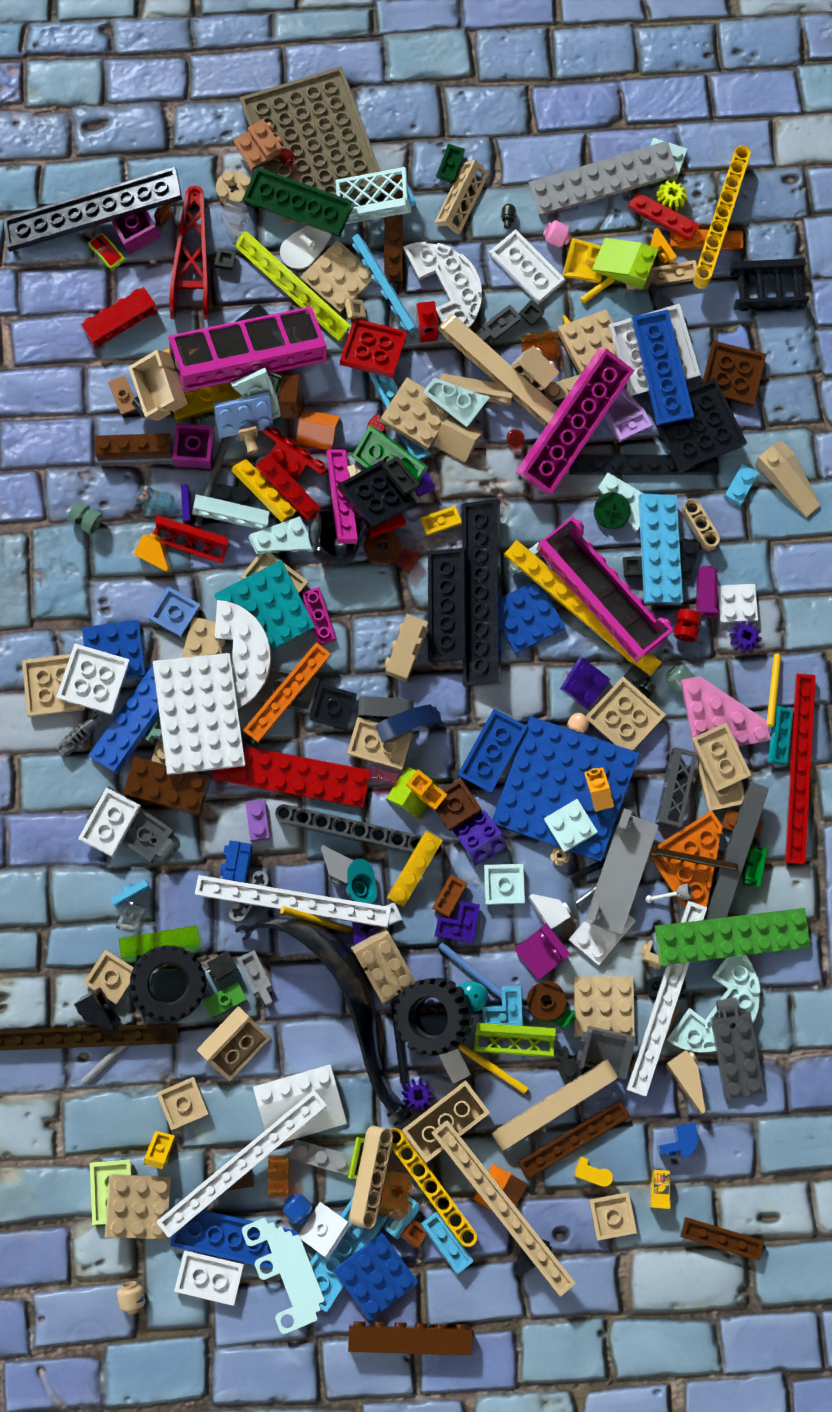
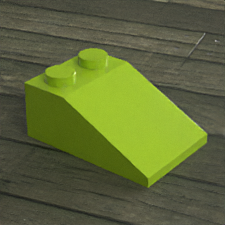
M605 238L592 271L643 290L659 249L641 242Z

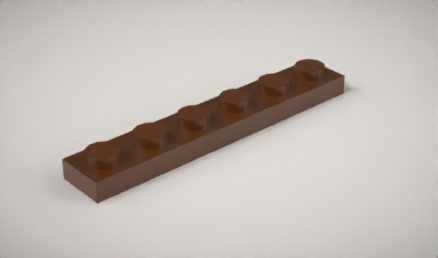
M402 174L395 175L392 181L398 184L402 179ZM389 183L384 191L390 194L395 186ZM399 189L393 198H403V192ZM403 214L384 217V274L390 283H402Z

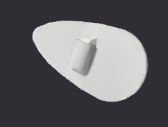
M308 225L298 230L281 245L280 256L283 263L289 268L296 270L309 267L324 250L332 234Z

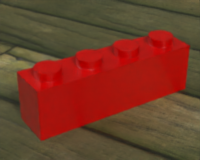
M145 287L135 289L126 298L117 300L111 307L102 309L94 317H88L81 326L96 349L158 311L155 302Z

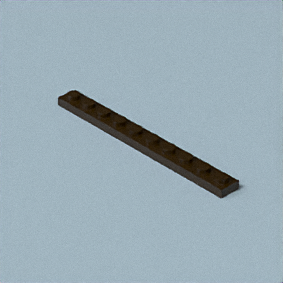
M178 1023L115 1026L111 1030L101 1026L0 1030V1051L178 1044Z

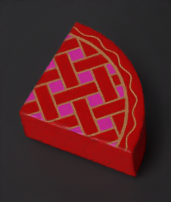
M379 413L369 420L367 429L369 425H373L384 433L385 428L379 422L381 418Z

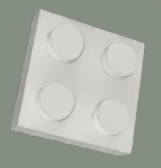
M755 584L717 585L718 611L720 612L719 624L758 621Z

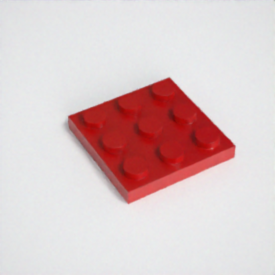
M354 318L339 365L393 378L408 331Z

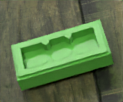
M239 982L204 999L203 1002L211 1018H214L246 1001L247 998Z

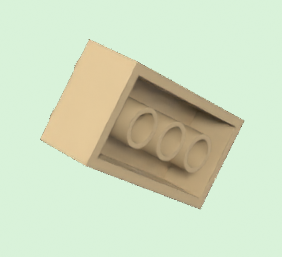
M465 1080L401 1131L425 1163H427L444 1150L431 1133L437 1127L448 1120L459 1136H461L490 1114V1112Z

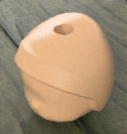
M576 713L570 717L567 726L570 730L584 734L589 727V721L582 713Z

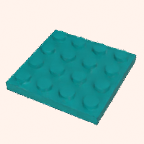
M282 560L214 594L216 600L234 603L251 613L262 625L269 639L271 650L316 628Z

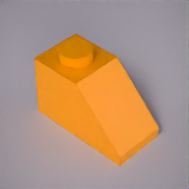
M153 533L149 535L143 534L134 551V555L166 572H171L172 565L165 543L159 541L160 537Z

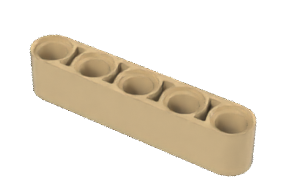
M371 1126L366 1132L349 1216L350 1223L354 1226L371 1229L376 1223L393 1140L392 1131L388 1128Z

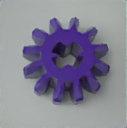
M746 621L744 625L739 622L737 627H732L733 633H730L729 637L733 639L730 645H737L734 649L735 651L741 648L742 654L746 650L752 653L753 648L757 649L759 647L758 642H761L762 637L758 636L761 630H754L756 624L750 627L749 621Z
M419 1078L418 1085H416L414 1079H411L413 1087H410L407 1083L404 1085L409 1092H401L402 1095H408V1098H404L402 1102L410 1101L407 1109L415 1105L414 1112L417 1113L418 1106H421V1110L424 1112L426 1111L424 1103L429 1107L432 1106L427 1099H435V1096L428 1095V1093L434 1091V1088L426 1089L430 1084L429 1081L422 1086V1078ZM415 1090L423 1092L422 1097L424 1098L421 1101L413 1099L415 1096L413 1092Z

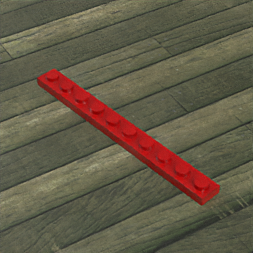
M799 673L795 675L784 863L804 865L806 861L816 675Z

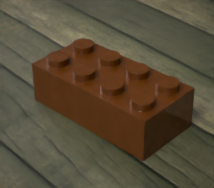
M134 757L123 794L126 798L201 817L211 779L207 775L195 772L167 775L165 764Z

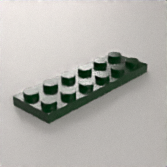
M256 167L242 199L247 204L341 237L355 205L353 201L259 167Z

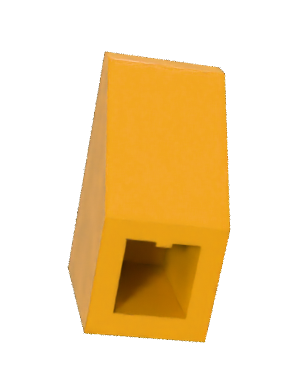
M603 767L593 768L590 771L584 772L595 812L614 807L611 790Z

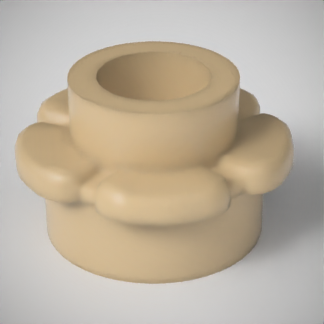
M558 847L552 850L553 853H551L550 858L556 865L562 866L569 861L568 851L564 853Z

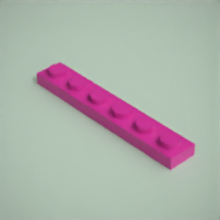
M327 449L326 457L338 544H357L358 538L354 509L337 488L339 483L349 478L346 450Z

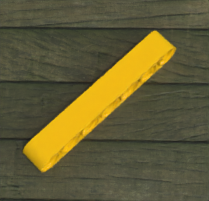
M397 1128L390 1129L392 1132L396 1131L401 1135V1140L398 1143H392V1150L460 1243L466 1247L473 1246L477 1241V1234L403 1132ZM404 1148L412 1150L413 1156L411 1159L405 1160L402 1158L401 1152ZM418 1164L425 1168L422 1176H416L413 1173L414 1167ZM429 1181H434L437 1185V1189L433 1193H429L425 1189L426 1183ZM440 1198L448 1199L449 1206L447 1209L442 1210L438 1207L437 1203ZM454 1214L461 1217V1223L458 1226L450 1224V1217ZM466 1231H470L473 1234V1240L469 1243H465L462 1240V1235Z

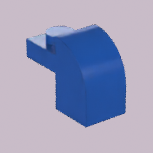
M692 1122L673 1126L676 1142L657 1146L658 1154L664 1153V1157L674 1156L676 1151L679 1153V1158L691 1155L698 1144L696 1123Z

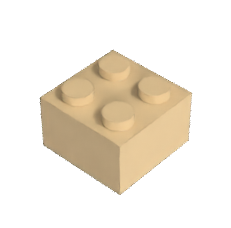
M534 346L524 351L511 364L517 372L539 391L545 389L560 373L557 370V366L552 361H548L544 357V353Z

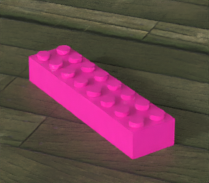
M607 348L598 349L516 470V473L542 493L551 495L635 370Z

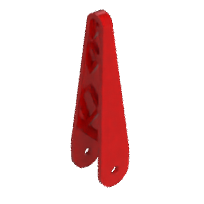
M190 186L185 192L170 282L169 309L171 319L176 318L178 289H203L204 320L209 319L210 293L205 203L203 190L199 186ZM195 202L200 211L193 218L188 209ZM188 217L191 222L186 227ZM200 217H201V228H200V226L197 224V221L199 220ZM194 226L202 237V245L191 257L184 247L185 235ZM201 252L203 258V272L195 262L196 258L201 254ZM184 253L189 261L181 269L182 255ZM192 265L203 281H179V279Z

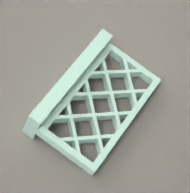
M406 167L336 180V195L340 197L343 195V198L355 203L346 224L411 213L408 201ZM402 174V179L398 184L392 181L395 175ZM378 178H385V182L380 187L375 184ZM366 180L368 184L363 190L357 187L361 181ZM389 183L395 186L390 194L384 191ZM349 184L351 187L346 193H343L341 185ZM372 186H374L378 190L372 197H370L366 193ZM354 189L360 192L355 200L349 197ZM399 189L403 192V198H393ZM382 192L387 197L383 202L378 203L376 198ZM363 196L370 199L366 205L361 206L358 204Z

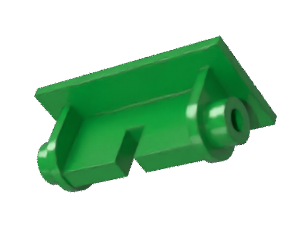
M751 845L747 858L748 864L742 878L744 885L761 887L768 852L767 848H758L759 846Z

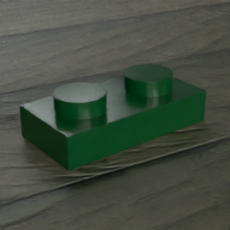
M451 144L447 145L437 172V179L454 183L465 154L464 148Z

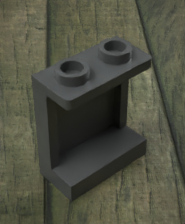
M587 1026V1031H583L580 1043H583L582 1051L578 1050L576 1062H579V1069L584 1067L594 1068L608 1059L618 1074V1078L626 1080L635 1045V1037Z

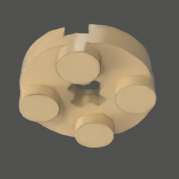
M238 171L223 172L216 183V193L221 203L232 208L239 207V205L245 203L242 199L250 183V178ZM237 186L239 190H235L233 193L230 187Z

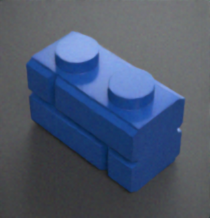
M230 840L229 845H225L223 856L226 857V862L221 864L220 876H223L222 879L247 883L253 844Z

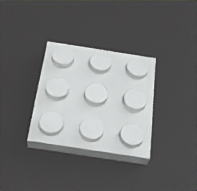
M74 644L56 698L113 715L130 659Z

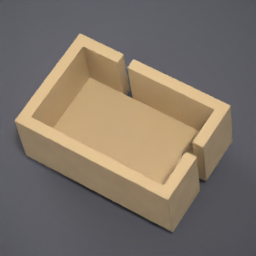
M155 350L128 367L145 418L159 421L170 415L171 411L175 412L187 405L177 372L173 371L175 366L170 353Z
M385 928L351 947L382 1004L397 996L398 993L396 991L400 990L402 993L406 987L416 982L391 935Z

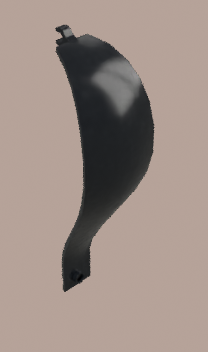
M287 915L272 916L250 926L241 925L237 927L236 933L244 930L246 933L242 938L243 941L249 939L252 932L258 928H274L286 932L304 944L322 961L335 978L344 995L351 1013L367 1074L378 1098L389 1110L387 1117L393 1114L397 1118V1121L394 1123L395 1126L398 1124L402 1125L413 1114L392 1091L386 1080L380 1050L375 1000L370 982L354 953L345 942L324 926Z

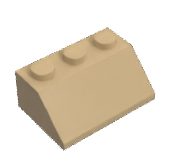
M238 1006L202 1043L197 1051L230 1082L271 1037Z

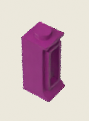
M702 566L696 573V611L702 613V617H718L720 613L716 609L718 574L716 573L718 568H713L712 566Z

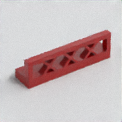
M157 515L153 534L158 536L160 529L168 531L170 537L159 540L165 543V546L223 564L230 545L228 538ZM184 536L188 542L178 545L174 538ZM198 541L203 542L205 549L196 551L192 544ZM215 547L223 549L220 558L212 556L209 550Z

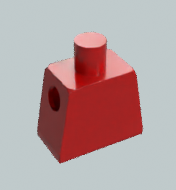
M435 301L417 303L416 317L420 343L438 341V320ZM430 328L432 331L426 332L424 330Z

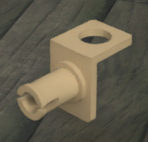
M257 426L238 430L240 441H245L247 453L249 455L258 453L256 437L259 436Z

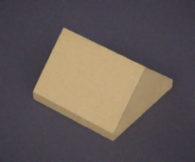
M450 415L442 423L433 446L466 463L484 431L470 424L466 427Z

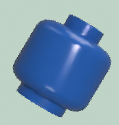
M292 1193L283 1201L286 1204L283 1207V1213L293 1224L299 1223L301 1225L312 1215L313 1206L303 1194L295 1196Z

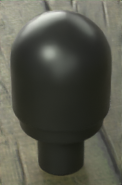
M507 203L502 207L501 218L504 222V228L510 229L511 223L514 222L516 217V208L513 204Z

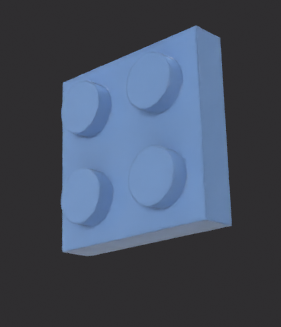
M168 586L148 619L182 638L201 605Z

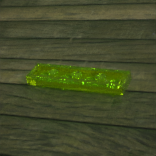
M197 925L118 938L122 959L143 955L159 946L173 945L186 948L200 945Z

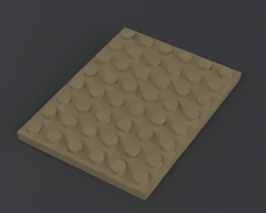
M342 66L239 97L249 127L264 119L266 123H271L274 129V136H279L284 144L282 146L283 154L264 164L265 170L336 195V180L381 172ZM383 177L378 178L375 184L380 187L384 183ZM366 180L361 181L357 187L363 190L368 182ZM341 185V191L346 193L351 185ZM372 186L366 194L372 197L378 189ZM354 189L349 197L355 200L360 192ZM363 196L358 203L365 202L370 199H368L366 196ZM281 216L284 226L297 223V221Z

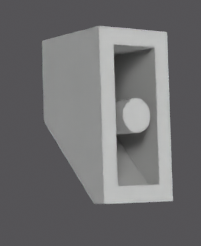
M322 845L321 851L329 876L332 878L331 882L342 886V884L347 885V869L353 860Z

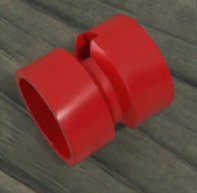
M679 609L676 619L678 624L675 625L673 637L686 642H696L699 635L697 627L701 625L702 613L691 609Z

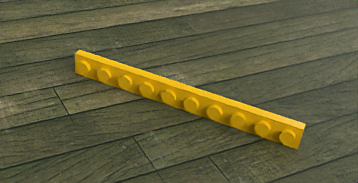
M518 540L505 552L504 556L630 663L635 664L647 673L649 677L662 663L651 653L635 662L564 580Z

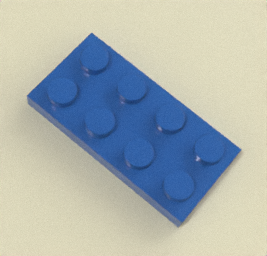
M493 709L457 776L491 794L528 726Z

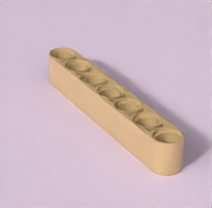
M607 1059L497 1128L491 1134L501 1151L602 1089L617 1079L618 1075Z

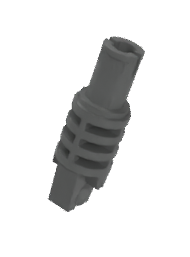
M95 712L84 724H78L56 747L58 752L63 757L74 752L83 742L91 737V732L104 722L103 719Z

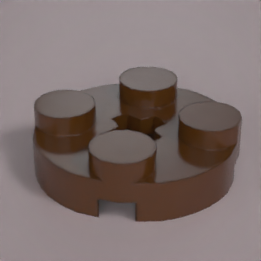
M392 530L374 537H370L369 534L364 541V553L369 562L375 565H390L395 563L401 554V540ZM384 543L385 546H388V549L381 551L377 546Z
M552 981L538 983L528 992V1009L538 1020L554 1021L563 1014L566 1008L565 993L558 984ZM549 996L552 1004H548L547 1007L543 1006L541 999Z

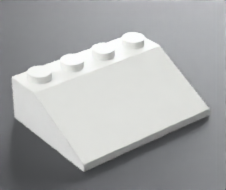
M331 1064L253 1087L265 1130L313 1090H316L328 1105L285 1142L347 1124Z

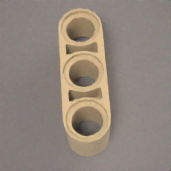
M688 499L682 508L681 514L698 543H701V548L706 552H712L720 541L719 534L698 500ZM687 507H693L696 512H689ZM696 523H703L705 528L697 527ZM706 539H713L714 544H708Z

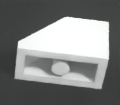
M535 894L530 895L528 898L543 922L547 923L551 930L571 917L569 914L571 910L565 902L562 903L558 899Z

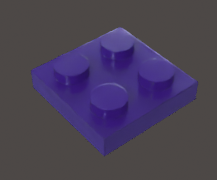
M579 657L560 690L585 709L591 711L609 683L610 678L583 657Z

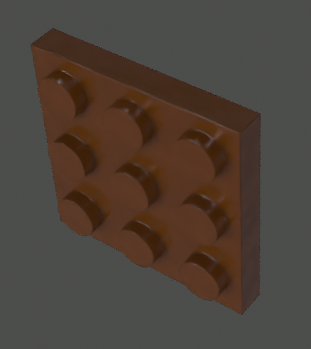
M713 340L702 383L716 378L726 400L753 407L767 354Z

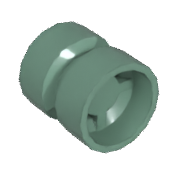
M79 500L72 507L67 520L77 527L81 526L83 531L92 535L100 526L103 514L94 508L90 510L88 504Z

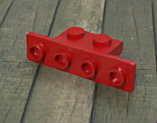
M272 427L263 430L264 434L277 442L270 455L286 472L296 479H300L308 465L320 474L328 472V468L325 467L326 464L323 461L314 459L306 449H300L296 446L294 440L282 436L281 431L277 428Z

